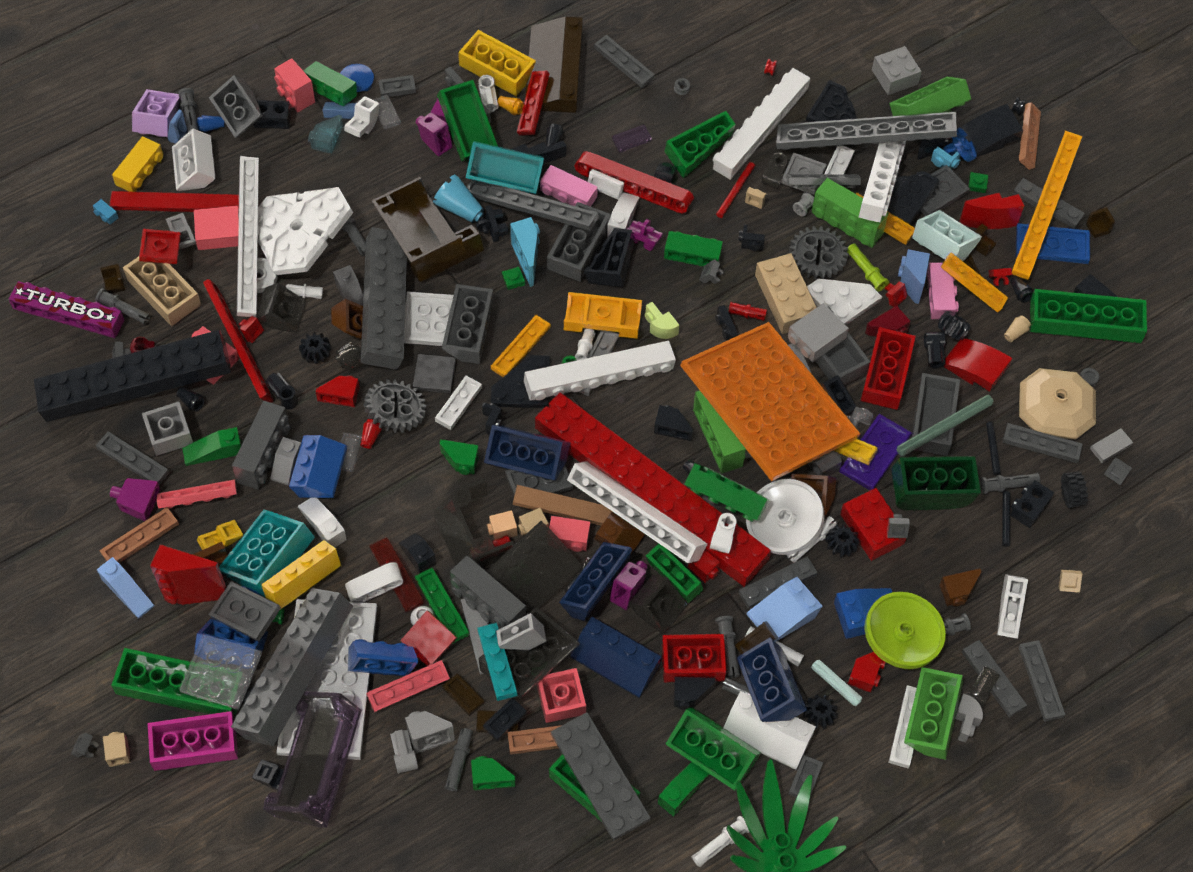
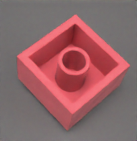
M292 58L274 68L276 75L274 79L278 85L276 88L277 92L281 97L284 96L286 101L290 102L291 108L300 112L315 103L311 79Z
M577 668L537 677V688L546 723L577 717L586 713V703Z

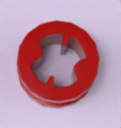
M771 59L767 60L764 74L770 73L771 76L774 75L777 65L776 60L774 62Z

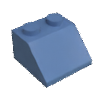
M908 249L907 255L902 256L898 277H901L900 282L905 284L906 293L914 303L919 304L925 284L930 254Z

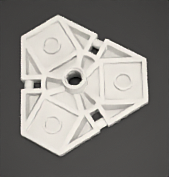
M339 187L317 191L312 190L311 192L305 191L302 194L296 192L267 196L258 207L257 241L275 275L308 272L328 246L326 240L335 237L353 212Z

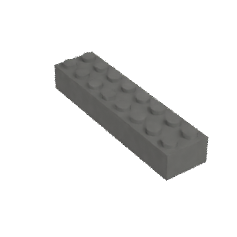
M375 227L371 228L366 238L361 363L397 370L404 359L407 256L390 230Z
M312 588L307 594L305 601L231 726L245 740L274 746L353 608V605L341 593Z

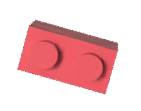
M551 516L548 545L556 549L569 548L576 552L587 551L590 521Z

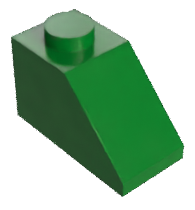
M440 439V451L453 469L463 475L475 474L479 456L478 445Z
M480 756L471 760L474 790L515 787V776L493 758Z

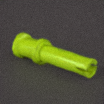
M851 244L848 247L847 253L863 270L866 280L875 286L874 289L877 292L884 290V287L889 284V280L881 275L880 269L870 263L856 244Z

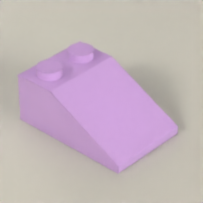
M146 89L132 112V132H138L142 135L152 134L157 137H168L170 121L177 113L181 98L179 95Z

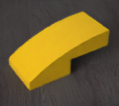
M232 520L218 525L215 531L198 536L197 542L202 550L219 542H222L224 547H227L241 539L243 533L236 521Z

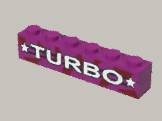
M18 281L9 297V302L15 310L111 338H116L125 321L122 312L116 307H106L98 302H89L81 297L75 298L64 292H54L49 288L37 287L29 282L23 283Z

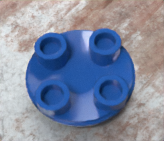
M351 64L340 72L343 76L356 82L357 92L369 91L371 89L374 74L366 65Z

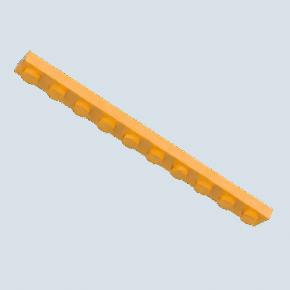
M1068 131L1064 133L1012 269V274L1029 280L1082 139L1080 135Z

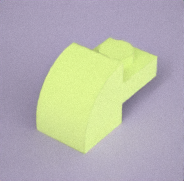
M653 302L646 305L645 318L650 323L651 334L661 339L673 338L679 334V324L670 312L662 315Z

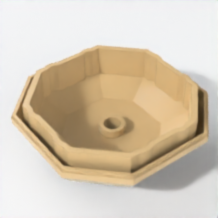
M1039 368L1020 382L1019 417L1032 430L1060 438L1077 439L1096 424V390L1077 372Z

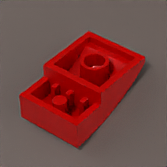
M1000 193L967 200L965 201L959 222L964 226L978 228L981 224L987 226V229L1015 227L1020 220L1024 204L1019 194L1002 198Z
M963 339L956 344L945 358V365L943 367L971 385L975 382L986 390L991 391L1010 366L1012 358L986 344Z

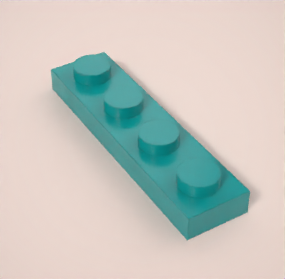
M493 623L477 627L496 699L500 701L517 696V691L505 649H501L498 646L496 631L499 630L498 625Z

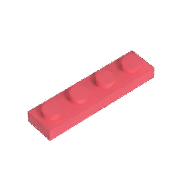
M235 480L158 493V509H165L166 507L170 509L175 505L181 504L191 505L197 501L208 502L219 497H232L237 494Z
M441 660L369 691L366 695L373 711L377 712L449 680L450 677Z

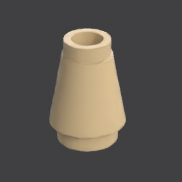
M1024 316L1016 317L1004 334L1005 339L1013 342L1029 331L1031 323Z

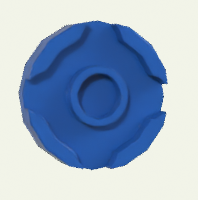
M961 128L957 129V137H952L953 142L942 149L951 156L958 151L960 157L962 156L967 162L977 157L972 141L968 142L965 138L968 135Z

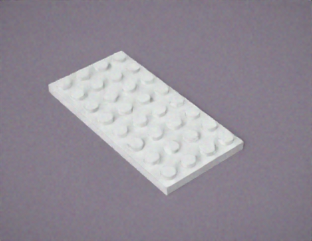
M296 600L294 618L305 600ZM350 602L353 608L278 738L277 755L361 760L367 705L366 693L368 692L370 673L348 671V648L353 641L358 639L373 643L377 603Z

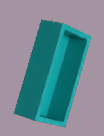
M473 141L466 178L536 194L544 157Z

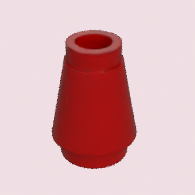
M367 419L366 423L363 424L360 444L362 447L372 448L382 430L379 428L380 423L373 424L372 419Z

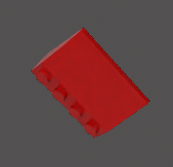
M160 545L150 565L165 601L171 604L179 603L185 605L219 600L226 589L218 563Z

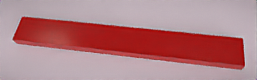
M112 191L109 206L114 210L194 212V210L229 206H238L239 209V195Z
M207 279L203 284L260 399L272 403L274 399L218 286Z

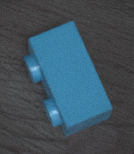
M102 199L93 205V212L96 216H100L105 223L107 222L111 225L118 219L117 212Z

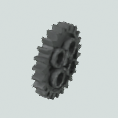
M813 226L811 231L806 227L805 233L800 230L799 236L794 235V240H791L789 252L792 254L798 269H801V275L806 272L807 278L814 275L815 280L818 276L824 279L825 275L831 278L832 273L838 275V270H843V266L846 265L848 258V247H845L846 241H841L842 236L836 237V231L830 233V228L824 231L822 226H820L819 230ZM818 240H821L819 265L817 266L816 257Z
M386 379L385 384L379 381L378 385L373 384L372 389H368L364 399L365 413H369L368 419L374 418L373 424L380 423L379 428L385 426L386 431L393 428L394 433H396L397 429L404 433L405 428L411 431L412 426L417 428L418 423H422L426 412L425 399H421L422 393L416 394L417 388L410 389L411 384L405 386L404 381L397 384L396 379H394L393 383Z

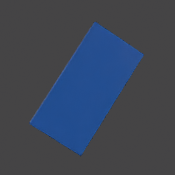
M1017 223L1016 257L1019 254L1030 224ZM1049 226L1037 259L1089 264L1090 231Z

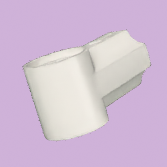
M483 75L479 78L481 100L490 112H494L498 109L494 79L490 75Z

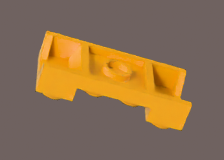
M568 292L564 331L582 332V329L586 328L619 332V337L638 339L642 300Z

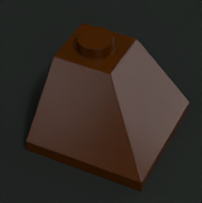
M344 299L331 308L332 324L341 331L362 340L363 306Z
M792 474L791 479L804 482L815 490L822 501L824 515H826L835 498L836 478L822 475Z
M612 511L597 531L594 540L600 544L607 542L630 547L632 554L645 533Z

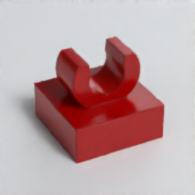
M1011 268L988 270L989 277H995L993 279L994 286H999L998 281L1000 278L1003 279L1004 285H1008L1009 279L1007 275H1012Z
M900 281L896 285L889 283L884 287L888 291L885 295L888 297L889 305L892 307L898 306L907 298L905 284Z
M251 316L248 320L243 319L238 324L241 326L240 330L244 337L250 343H253L264 331L260 322L254 316Z

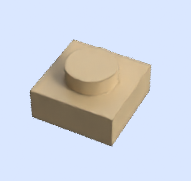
M749 187L746 192L745 203L762 209L766 193Z
M1061 570L1059 590L1080 592L1082 572Z

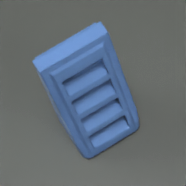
M182 110L177 111L169 124L168 141L175 144L188 133Z

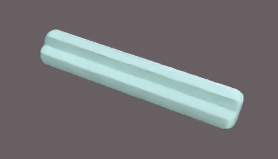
M816 660L811 668L853 706L860 704L862 697L823 662Z

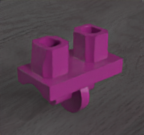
M648 219L644 223L633 221L627 229L633 231L635 243H638L639 240L643 241V247L651 251L662 238L663 233L651 227V221Z

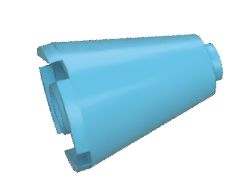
M455 174L450 177L452 181L450 183L445 182L434 197L436 200L433 203L469 222H478L479 218L484 215L482 213V206L461 179Z

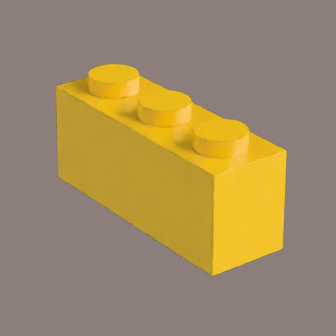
M142 136L112 174L115 185L129 192H135L137 188H140L144 179L152 173L155 165L163 158L161 145Z

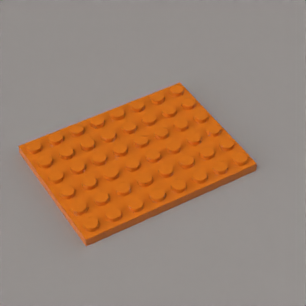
M769 322L683 360L680 365L771 481L857 439L860 435L855 426Z

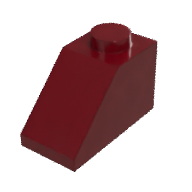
M896 305L868 322L865 333L868 336L876 337L879 327L907 334L911 321Z

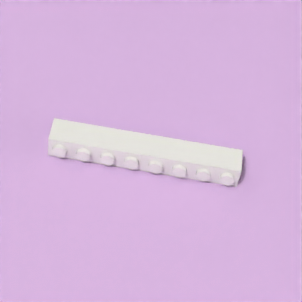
M794 68L789 73H785L781 82L774 86L772 93L765 96L762 104L754 109L752 116L745 119L740 130L737 129L733 134V138L730 141H726L721 152L715 154L713 157V170L731 180L808 90L810 77Z
M669 341L527 371L524 375V384L530 401L535 399L542 400L549 396H557L560 392L562 394L571 391L578 392L589 387L596 388L607 383L614 384L625 379L632 380L643 375L650 376L657 372H668L674 368L676 359Z
M587 461L574 464L567 481L685 562L692 563L700 560L708 543Z

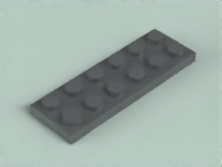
M587 712L551 731L552 738L613 841L650 821V816Z

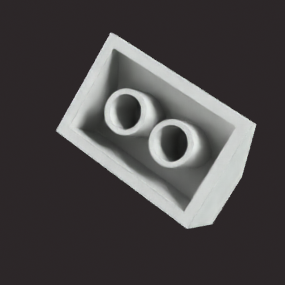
M192 129L172 146L177 191L205 188L215 179L211 135Z

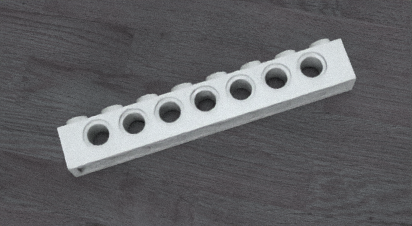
M906 140L879 143L859 218L880 223L882 216H886Z

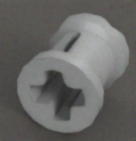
M807 192L804 193L799 202L793 205L795 213L799 216H805L807 210L813 206L814 197Z

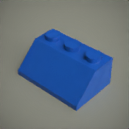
M303 435L289 487L299 498H334L347 446L321 435Z
M210 619L197 633L194 656L201 657L203 660L219 661L224 665H237L242 669H253L260 660L268 632L266 631L258 642L214 619Z
M358 639L353 641L348 648V671L406 676L411 673L418 663L414 648L404 643L391 645L384 641L371 643Z

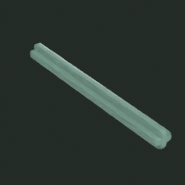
M985 395L897 446V452L900 456L910 453L991 406L994 402L993 398L990 395Z

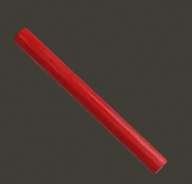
M748 163L716 213L717 217L722 218L755 167L754 163Z

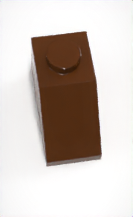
M980 568L942 577L939 586L947 606H960L966 602L981 574Z

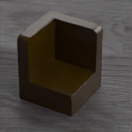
M1105 207L1091 212L1086 226L1092 236L1097 238L1109 234L1115 220L1108 208Z
M981 224L974 231L982 236L974 249L986 257L996 246V242L985 236L988 227Z
M119 264L100 268L107 292L113 294L126 291Z

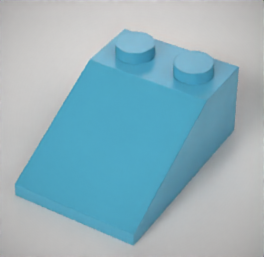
M530 217L511 223L510 227L511 245L530 287L534 286L538 244H540L538 237L540 230L537 223L534 224Z

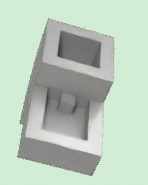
M183 213L166 219L170 231L181 232L179 250L196 244Z
M963 694L960 699L955 717L956 720L962 721L958 740L966 742L969 736H973L975 727H979L983 718L980 704L973 697Z

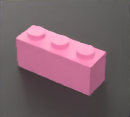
M552 165L549 166L540 179V191L557 198L563 203L575 206L577 202L591 207L597 198V186Z
M929 263L927 269L931 319H940L945 311L958 312V301H955L957 286L953 284L955 278L941 268L943 263Z

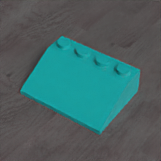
M264 509L219 566L221 574L265 597L261 585L298 559L315 537L303 522Z

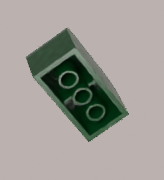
M975 456L900 457L891 468L896 507L898 509H957L971 504L981 493Z

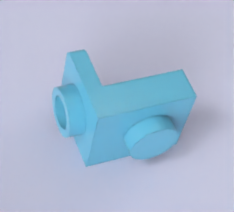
M940 147L933 151L931 161L937 167L942 168L947 165L950 169H955L961 160L959 159L960 154L958 151L951 156Z

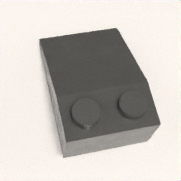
M233 75L209 97L235 138H238L262 117L253 91L244 79Z

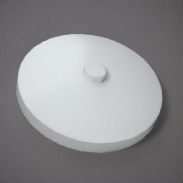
M782 479L765 485L757 492L770 500L760 520L754 519L752 522L746 519V525L749 534L768 547L771 553L787 555L799 552L808 547L818 537L824 523V507L818 494L808 484L794 479Z

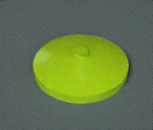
M892 592L880 597L871 606L865 619V635L872 650L883 661L898 668L916 669L928 665L938 656L945 642V626L939 612L927 600L912 593Z

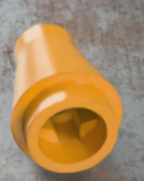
M504 96L498 98V106H501L513 115H520L522 113L524 102L520 98Z

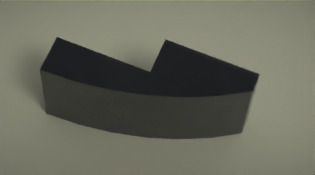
M262 759L252 776L253 780L290 796H293L302 779L299 774L284 770L279 765Z

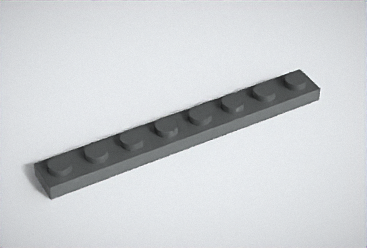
M471 180L467 186L476 199L590 231L599 218L598 212L508 187L477 180Z

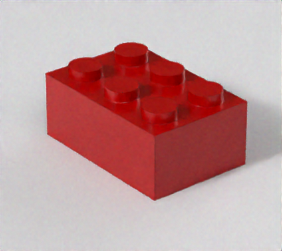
M877 488L843 504L840 515L848 527H853L852 532H858L859 544L871 561L905 544L906 538H887L889 518H894V513Z
M724 634L663 635V682H674L675 677L716 678V681H724L726 675Z

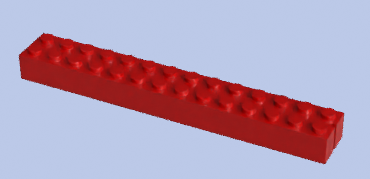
M561 392L549 403V408L546 406L535 417V429L544 436L571 442L568 454L580 463L587 461L708 543L705 550L720 561L719 568L743 587H746L769 561L771 550L737 524L734 529L729 554L710 549L712 537L722 513Z

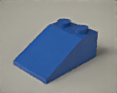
M891 588L854 589L836 594L834 605L846 639L865 635L864 625L868 611L876 600L892 593Z

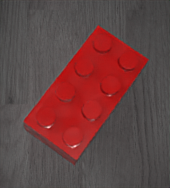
M879 327L861 401L898 410L916 336Z

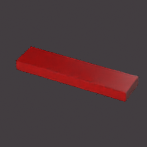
M547 70L533 71L531 73L517 129L519 135H535L550 74Z

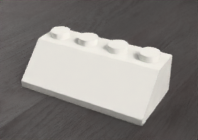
M740 691L727 718L724 729L762 754L796 770L816 726L797 717L789 721L762 722L751 695Z

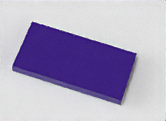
M879 414L861 438V441L878 448L870 464L867 465L848 457L839 472L868 490L874 489L899 454L896 450L897 446L906 442L911 437L912 432Z

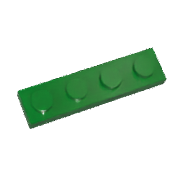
M430 568L416 575L415 580L431 609L434 611L436 618L457 637L453 643L469 636L468 629L434 569Z

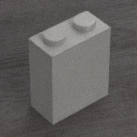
M823 303L789 327L788 339L801 350L804 357L809 358L813 362L846 339L849 328Z

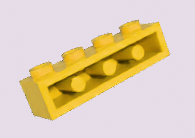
M325 540L317 544L261 585L266 599L278 604L281 609L341 566L337 550Z

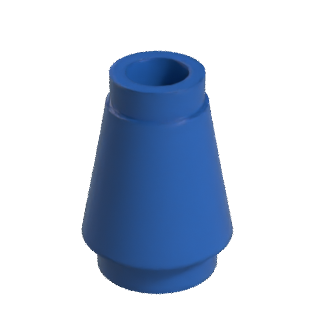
M207 115L197 117L198 129L204 133L224 127L222 117Z

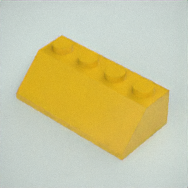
M480 30L458 52L459 66L479 77L483 75L492 76L494 85L516 97L526 86L536 63V60Z

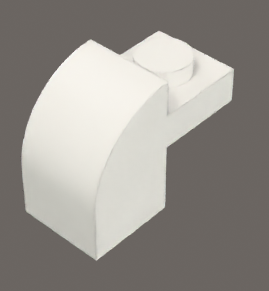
M364 96L355 105L354 117L345 124L344 131L359 138L364 133L369 134L377 121L380 103Z

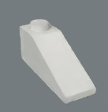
M622 192L608 222L607 237L614 228L627 229L630 227L640 197Z
M310 498L298 505L300 511L322 540H325L334 548L347 540L343 527L317 498Z
M1005 574L997 635L1018 639L1028 583L1027 578Z

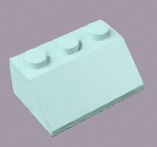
M938 210L917 220L912 239L943 259H946L952 252L960 260L964 261L981 240L982 236Z

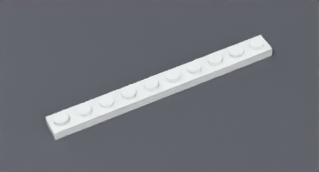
M240 156L237 316L256 317L259 158Z

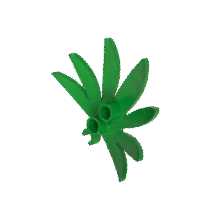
M770 759L767 762L762 794L763 819L767 839L740 780L736 782L738 801L744 821L753 839L763 851L761 852L744 836L728 825L726 830L731 839L747 856L752 858L732 855L730 859L736 866L746 872H809L827 864L846 849V846H838L820 851L806 858L829 835L838 817L832 818L814 831L798 850L795 848L807 815L812 775L805 779L791 810L786 834L781 795L773 760Z

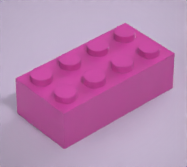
M232 711L148 723L150 764L154 771L238 759L236 731L231 728L235 720Z

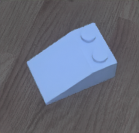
M795 577L781 585L749 610L747 616L757 627L767 621L778 636L775 640L776 642L814 620L822 605L801 580Z

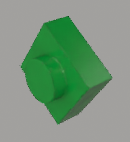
M971 172L968 183L969 191L985 193L988 175Z
M519 267L502 271V277L507 290L525 285V280Z

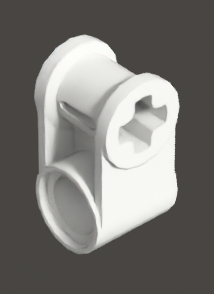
M724 513L719 517L710 549L729 554L736 526L734 515Z

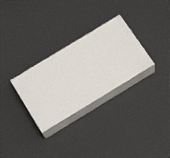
M594 169L589 173V183L597 186L599 192L619 200L624 182Z

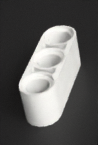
M392 562L350 580L345 584L350 602L363 603L402 585L403 579L398 564Z

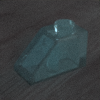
M341 115L334 116L315 125L308 137L312 149L332 154L343 128Z

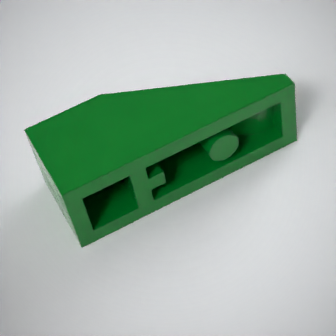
M237 427L216 431L183 447L185 465L189 466L237 456L242 446Z
M691 762L659 795L658 805L674 817L710 774Z

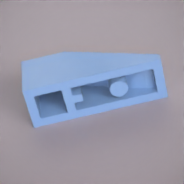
M113 557L97 569L102 581L138 619L154 607V604Z

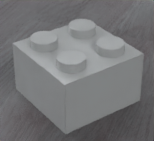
M905 46L874 57L872 71L887 95L919 84L922 71Z
M180 402L142 413L156 456L193 443Z

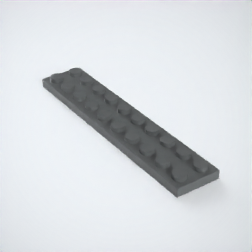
M956 112L778 124L776 146L777 149L788 150L790 148L805 149L817 146L876 144L879 142L914 141L918 139H949L957 137Z

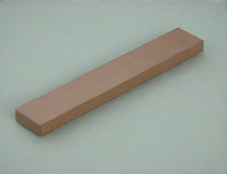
M517 485L512 504L532 510L541 508L542 512L590 521V523L602 526L612 512L601 504Z

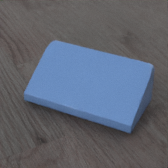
M325 102L323 107L324 118L352 119L357 103H347L343 107L335 102Z

